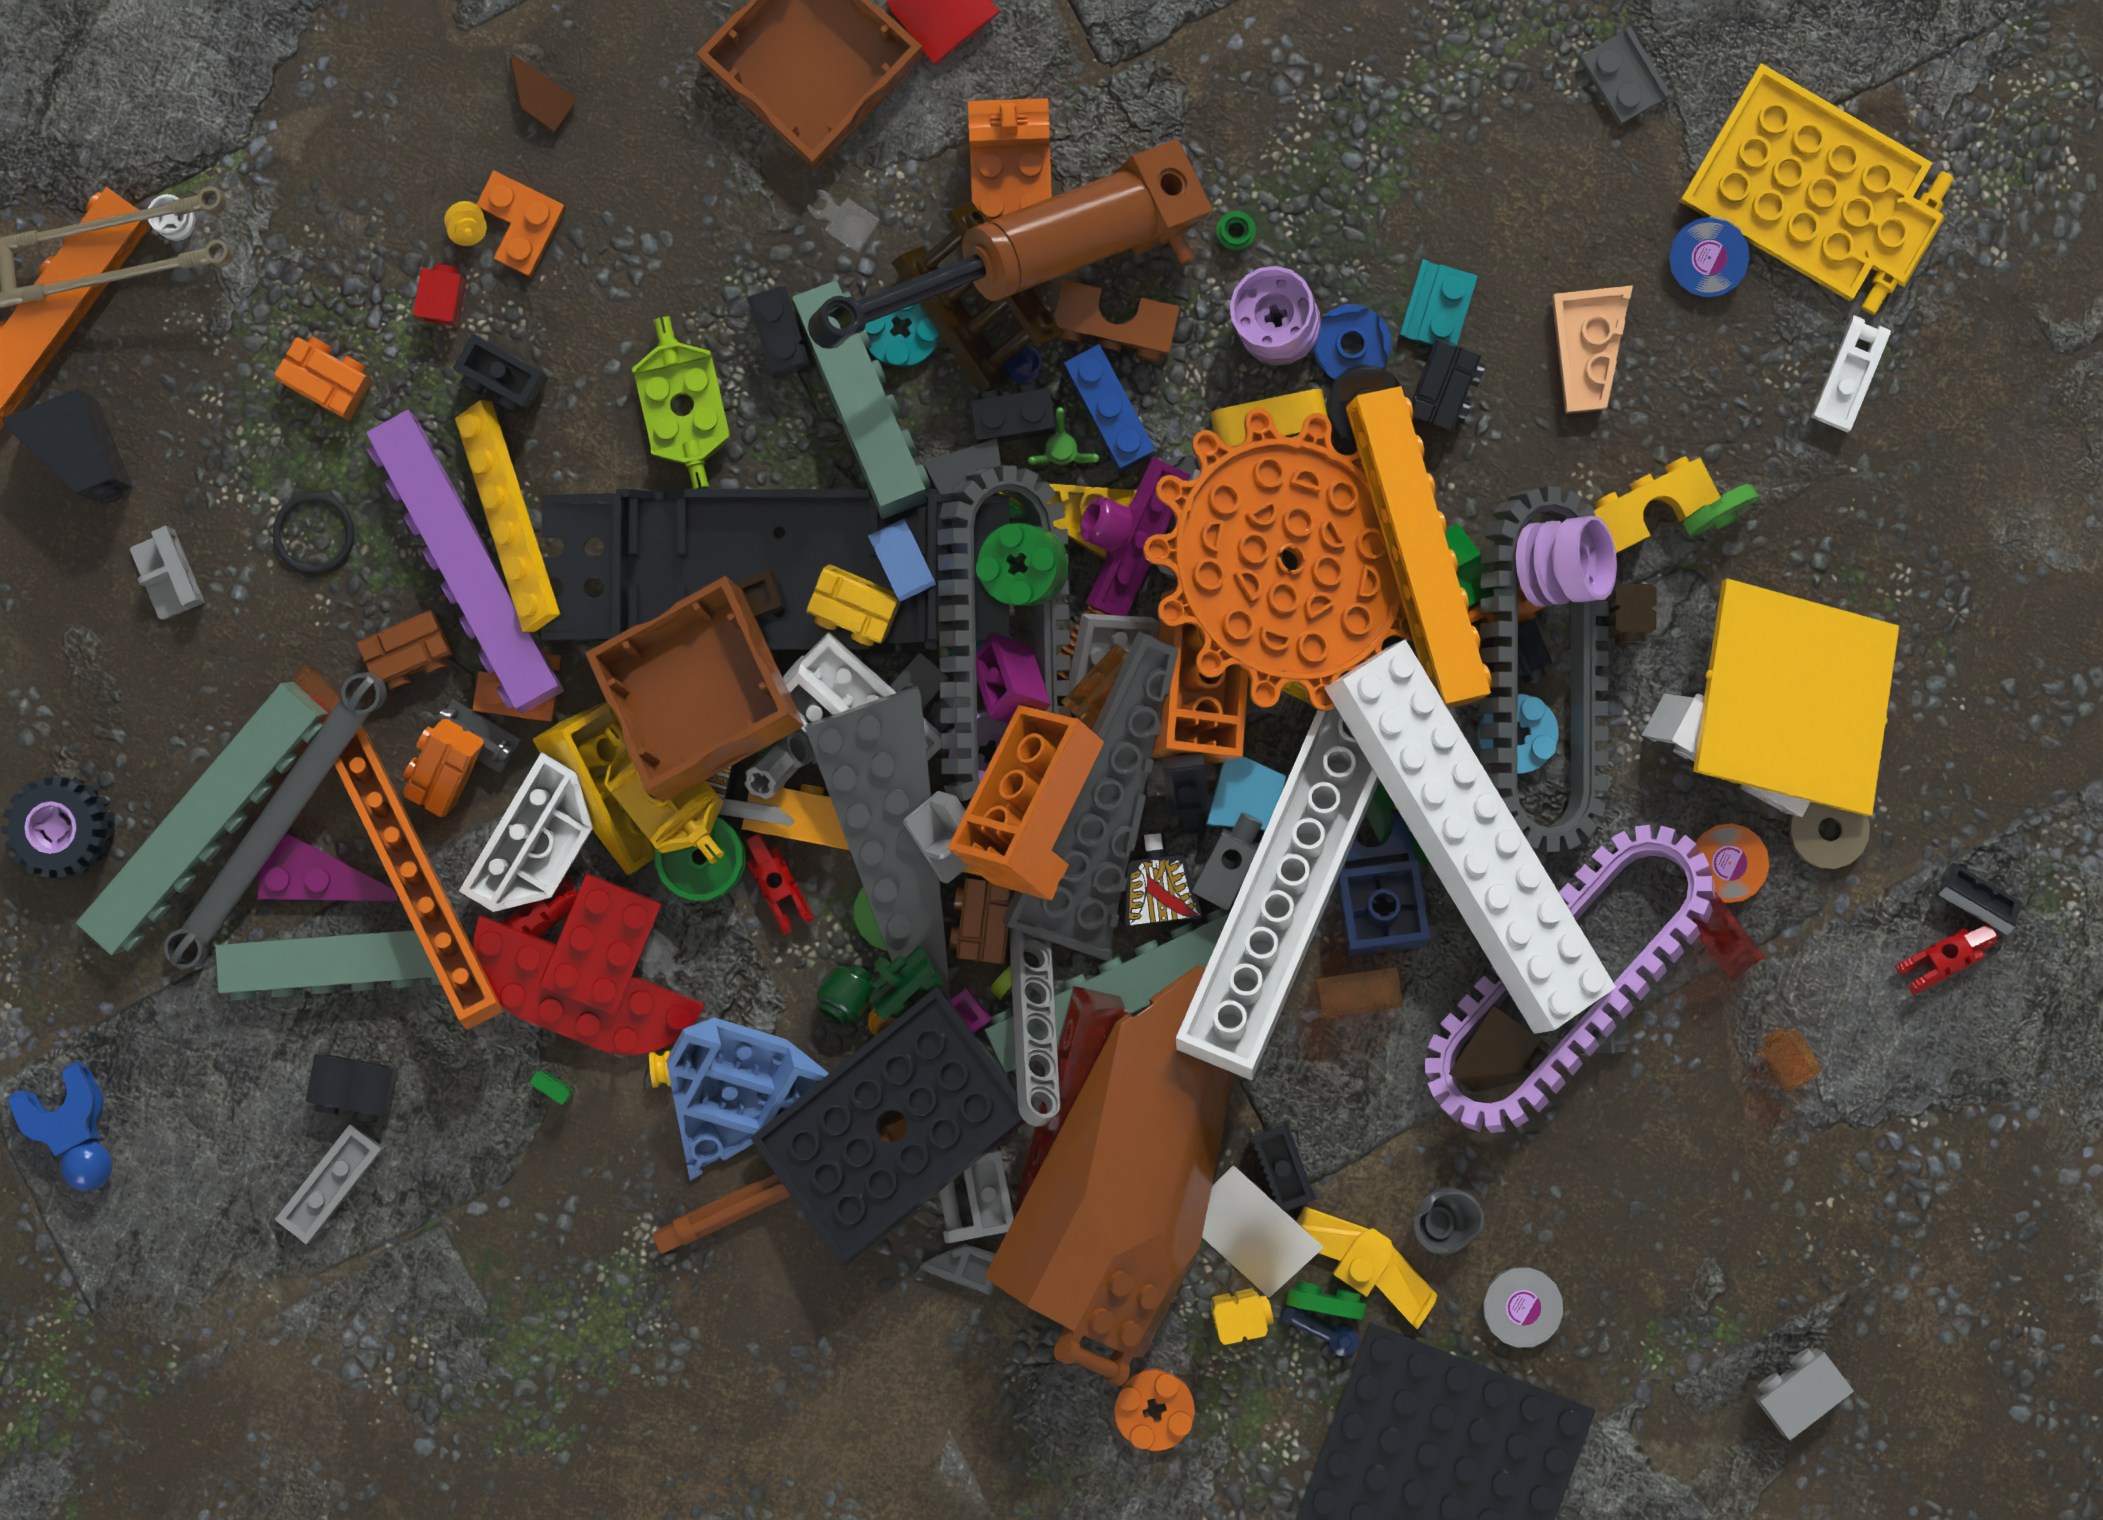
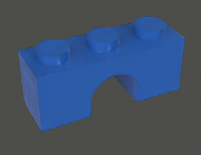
M1100 344L1064 362V371L1079 400L1090 413L1101 436V441L1118 473L1120 474L1153 457L1155 448Z

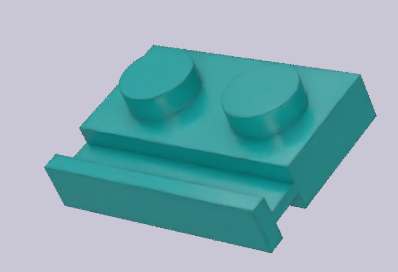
M1423 259L1399 337L1408 338L1430 347L1433 346L1436 337L1457 344L1478 276L1445 265H1437Z

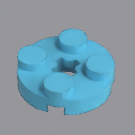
M1518 694L1517 722H1519L1521 728L1527 727L1529 735L1524 737V744H1517V774H1523L1540 768L1555 753L1559 731L1553 712L1540 698ZM1483 714L1477 729L1478 745L1480 749L1493 748V739H1480V724L1493 723V714Z

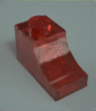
M1715 891V899L1708 900L1713 908L1708 923L1695 918L1692 921L1698 925L1701 934L1698 937L1733 981L1765 957ZM1684 902L1677 906L1678 910H1680Z

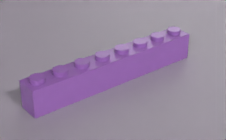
M406 410L366 432L372 443L367 446L372 460L378 468L384 465L390 476V479L385 481L387 488L395 501L403 500L409 513L403 515L414 536L421 534L428 546L422 549V552L433 570L439 568L446 581L440 585L452 605L458 602L465 616L459 618L460 623L470 639L477 637L483 650L478 653V656L489 674L494 671L496 672L502 684L497 687V691L506 707L509 709L514 706L517 711L524 714L564 692L533 632H522L509 588L417 418L409 410Z

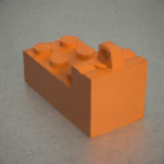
M1048 98L968 101L972 202L985 215L987 221L1051 198Z
M1176 588L1162 593L1161 601L1167 596L1172 595ZM1159 619L1158 639L1173 644L1178 649L1169 694H1165L1160 716V721L1162 722L1160 735H1156L1151 758L1162 759L1163 757H1172L1181 753H1203L1204 764L1217 765L1243 757L1248 674L1246 670L1236 664L1228 666L1217 677L1209 678L1203 676L1196 668V657L1204 644L1203 636L1199 629L1191 623H1184L1174 627L1167 626Z
M1018 705L947 849L993 885L1052 901L1057 891L1058 883L1069 866L1068 863L1052 851V848L1104 741L1079 719Z

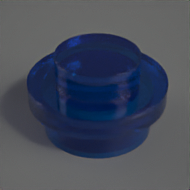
M1027 344L1004 363V369L1013 381L1020 384H1028L1036 380L1042 373L1043 360L1039 351Z

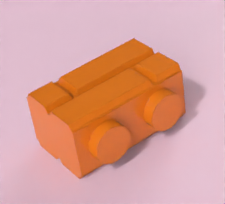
M313 336L309 338L308 342L299 337L295 338L286 353V357L275 372L274 379L343 419L351 420L361 399H363L372 383V380L363 374L367 367L345 355L343 361L329 355L332 347Z
M442 719L433 729L428 726L421 734L416 745L417 748L422 750L419 758L414 757L403 774V778L408 780L403 792L404 797L418 805H424L425 809L439 817H445L458 803L485 743L484 739L468 730L464 731L463 727L449 719Z

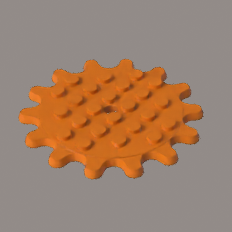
M1255 408L1246 414L1244 420L1245 440L1241 445L1235 447L1228 446L1214 432L1202 430L1192 440V451L1200 465L1199 476L1195 480L1185 481L1173 475H1166L1156 484V497L1172 511L1176 520V526L1171 533L1157 534L1149 537L1144 543L1143 554L1150 563L1167 567L1174 574L1177 582L1174 593L1159 603L1157 614L1160 621L1167 626L1174 627L1184 623H1191L1199 629L1203 636L1204 644L1196 657V668L1203 676L1209 678L1217 677L1228 666L1237 664L1245 669L1250 677V698L1257 706L1268 708L1278 702L1283 686L1288 682H1297L1304 688L1309 702L1314 708L1320 711H1328L1333 709L1335 705L1324 687L1337 680L1342 673L1353 670L1381 652L1383 641L1387 637L1396 636L1409 642L1413 641L1358 449L1352 455L1339 454L1331 443L1332 425L1330 420L1321 413H1313L1307 416L1299 435L1289 438L1278 432L1274 420L1267 410ZM1283 550H1288L1296 556V570L1288 571V568L1283 565L1281 557H1279Z

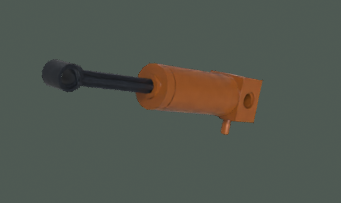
M1175 139L1133 155L1109 176L967 229L963 237V260L859 300L851 296L831 297L811 316L808 323V331L812 340L820 347L826 349L837 348L850 336L863 332L866 323L971 282L974 283L977 290L985 298L995 302L1132 248L1135 256L1170 243L1180 264L1184 265L1191 262L1195 257L1184 235L1211 213L1213 209L1179 140ZM828 316L836 319L841 329L834 327L830 323Z

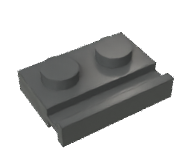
M1631 27L1581 55L1579 58L1619 126L1652 108L1662 100L1664 101L1671 95Z

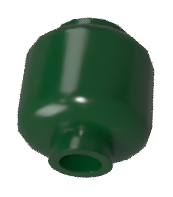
M855 964L851 968L844 966L833 968L816 993L817 1000L820 1003L818 1006L819 1011L829 1020L841 1026H844L846 1022L852 1024L859 1022L873 1003L868 996V993L874 988L870 983L872 980L871 974Z

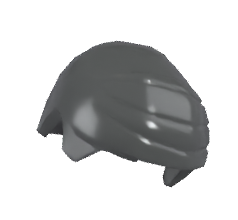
M1442 1187L1427 1194L1420 1202L1413 1222L1415 1235L1419 1243L1432 1253L1450 1255L1465 1247L1473 1238L1480 1234L1485 1219L1480 1204L1472 1195L1457 1188Z

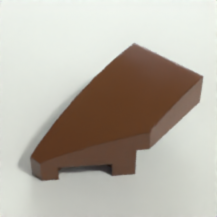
M512 55L509 59L510 68L512 67L516 102H519V107L550 131L555 132L577 99L517 56Z

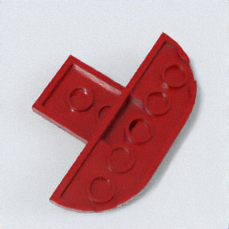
M585 873L556 944L481 914L479 915L474 934V952L501 1007L522 1020L608 1053L640 1055L662 1049L676 1041L684 1028L690 1027L695 1023L705 1006L701 1001L632 975L661 907V902Z

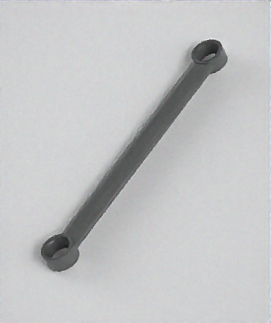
M363 672L350 676L344 682L341 691L342 698L325 720L320 730L309 743L181 929L173 931L167 937L164 943V953L172 965L177 968L187 969L202 963L209 953V942L369 713L378 710L384 704L387 689L379 676ZM365 678V680L360 684V686L352 695V689L354 687V684L358 680ZM374 685L376 699L373 705L369 708L359 706L358 702L361 697ZM183 933L187 934V936L181 941V943L176 948V941L178 937ZM195 940L198 946V954L195 960L190 962L182 959L181 956Z

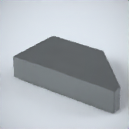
M965 1242L922 1262L920 1270L989 1295L993 1283L985 1278V1274L996 1253Z

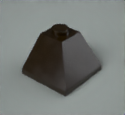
M1493 1006L1449 1074L1472 1092L1522 1082L1548 1056L1546 1052L1550 1046L1537 1035Z

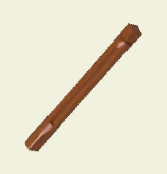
M900 1113L881 1122L879 1134L886 1142H896L904 1136L907 1130V1121L904 1115ZM773 1173L673 1220V1223L654 1231L652 1237L660 1253L663 1254L682 1244L685 1246L791 1195L777 1175Z

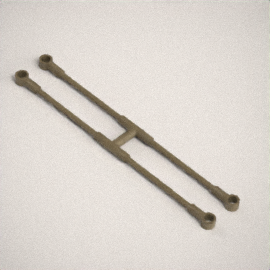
M208 186L203 188L199 195L173 200L168 205L42 232L33 230L0 237V308L45 299L50 294L178 267L186 269L207 264H213L217 267L228 266L233 259L232 249L221 240H213L207 244L206 248L180 253L176 258L49 285L39 283L17 288L13 251L39 246L44 241L174 214L179 216L203 210L211 214H218L225 209L226 197L217 188ZM217 195L216 202L208 205L209 198ZM223 248V255L220 258L215 259V252L218 249Z

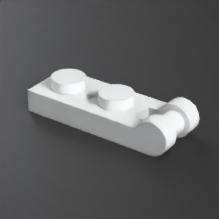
M1855 315L1851 317L1845 329L1843 340L1811 415V418L1845 432H1849L1852 429L1891 330L1882 326H1878L1876 329L1864 324L1865 319ZM1858 338L1870 343L1868 352L1855 347Z

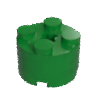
M1008 523L992 532L983 543L978 556L976 573L987 592L998 601L1018 606L1039 605L1052 600L1059 594L1068 577L1066 550L1061 540L1048 529L1022 523ZM1021 558H1026L1024 564L1028 567L1026 572H1020L1021 566L1019 561Z

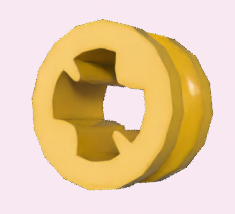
M665 1051L662 1056H658L656 1052H650L649 1065L653 1088H658L661 1083H666L668 1087L671 1086L666 1063L671 1051Z

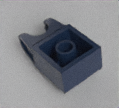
M1392 809L1390 812L1391 827L1389 839L1384 844L1378 847H1366L1356 839L1354 840L1336 882L1347 957L1427 947L1430 941L1419 861L1416 858L1407 824L1398 809ZM1380 901L1384 902L1385 908H1392L1393 912H1389L1388 916H1380L1373 909H1376L1377 902Z

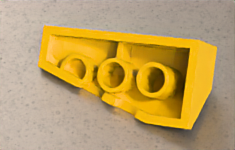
M604 701L559 722L533 738V741L539 753L543 752L577 773L593 831L624 872L629 875L655 859V847L604 785L608 767L618 753L616 751L617 747L605 735V731L609 727L619 738V735L611 725L614 723L620 724L615 711L607 701Z

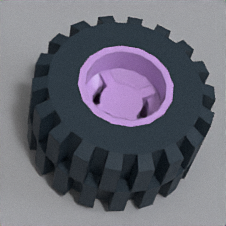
M41 778L36 780L37 783H28L21 787L23 790L22 794L13 795L10 799V802L14 804L13 809H5L3 817L9 818V825L2 826V834H9L10 841L4 843L7 851H15L17 853L12 859L18 865H27L25 871L31 874H41V877L46 878L73 877V875H81L88 872V867H96L103 860L99 857L100 854H108L111 845L106 843L107 838H114L115 829H109L108 821L115 820L113 812H106L104 807L109 805L106 797H98L96 795L99 790L93 785H85V781L76 778Z

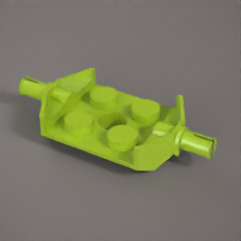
M670 316L662 317L665 333L662 320L657 318L653 321L659 339L658 346L632 368L651 445V454L654 457L670 462L684 464L689 470L692 489H700L697 474H699L702 489L709 487L704 469L705 460L719 451L731 439L712 354L709 350L679 343L674 338ZM679 395L690 396L694 401L693 410L686 416H678L672 411L673 400Z

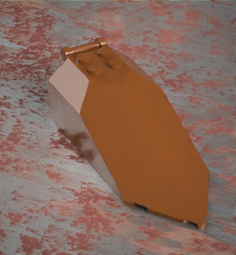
M1199 965L1149 999L1151 1005L1138 1015L1133 1017L1127 1014L1116 1022L985 1274L987 1280L1027 1307L1065 1326L1054 1348L1056 1360L1068 1365L1072 1363L1081 1365L1104 1375L1107 1382L1117 1386H1121L1127 1381L1130 1374L1129 1364L1132 1358L1144 1357L1200 1249L1229 1103L1233 1073L1176 1050V1036L1206 967ZM1083 1335L1113 1348L1114 1350L1110 1358H1104L1081 1348L1079 1343Z

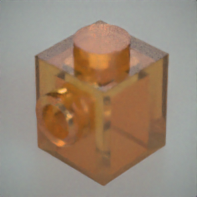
M1783 1026L1776 1028L1762 1038L1765 1044L1756 1049L1783 1091L1790 1092L1824 1071L1798 1029L1789 1028L1785 1031Z

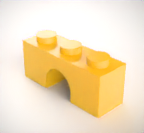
M1684 456L1665 466L1667 474L1655 480L1651 474H1648L1629 484L1632 489L1631 492L1619 498L1616 492H1612L1594 502L1597 508L1594 510V513L1606 523L1613 538L1616 554L1651 536L1643 520V512L1648 502L1663 501L1672 507L1680 522L1700 507L1712 504L1721 498L1700 457L1689 462L1687 457Z

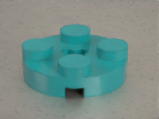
M919 303L866 323L865 326L871 343V348L868 349L870 354L880 363L894 367L911 368L923 363L936 350L940 334ZM899 318L901 321L908 319L912 323L908 327L910 332L908 337L904 338L901 334L894 337L891 334V331L894 329L893 321Z

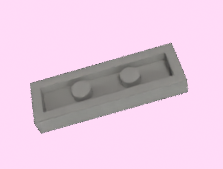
M353 1123L350 1124L275 1220L303 1243L309 1244L384 1148Z

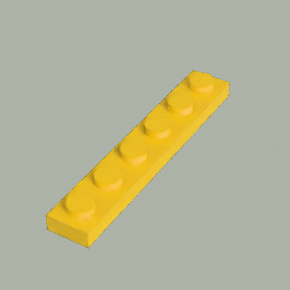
M479 400L456 417L455 420L522 632L534 633L558 617L560 612L493 402Z

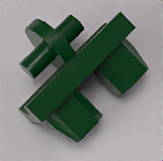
M918 945L905 958L899 955L890 963L885 958L880 957L874 963L880 974L871 982L874 988L868 993V996L876 1007L875 1012L884 1021L889 1016L897 1019L915 1004L910 996L918 988L927 995L935 987L941 988L943 980L935 969L928 952Z

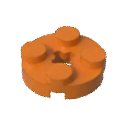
M1150 1368L1134 1373L1122 1385L1115 1401L1114 1413L1120 1432L1136 1448L1161 1451L1177 1445L1190 1432L1195 1414V1406L1192 1394L1184 1381L1172 1373L1165 1372V1370ZM1150 1399H1155L1157 1404L1164 1403L1166 1406V1410L1161 1412V1419L1154 1421L1152 1416L1145 1417L1143 1414V1410L1148 1408L1147 1401Z

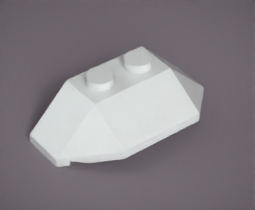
M543 752L540 753L459 892L492 912L553 897L593 830L576 772Z

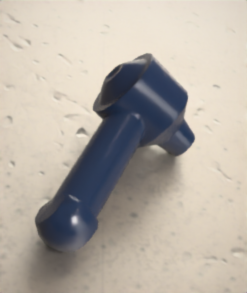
M1285 1305L1281 1309L1280 1317L1284 1323L1295 1325L1328 1341L1331 1349L1337 1355L1350 1356L1358 1349L1359 1336L1351 1326L1343 1324L1334 1327L1289 1305Z

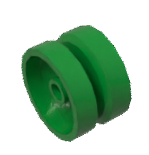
M717 817L711 830L710 837L724 852L720 859L709 848L718 860L713 864H710L708 859L702 865L693 861V854H698L697 850L699 849L695 846L661 853L655 848V867L661 881L674 894L693 901H713L729 894L740 883L747 867V848L740 832L729 821Z

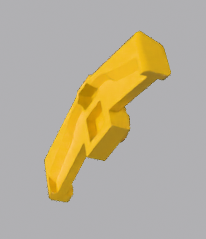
M1304 1206L1294 1221L1324 1247L1318 1252L1319 1254L1340 1261L1332 1274L1366 1297L1374 1285H1376L1406 1319L1418 1329L1434 1306L1437 1294L1393 1247L1391 1240L1374 1228L1367 1229Z

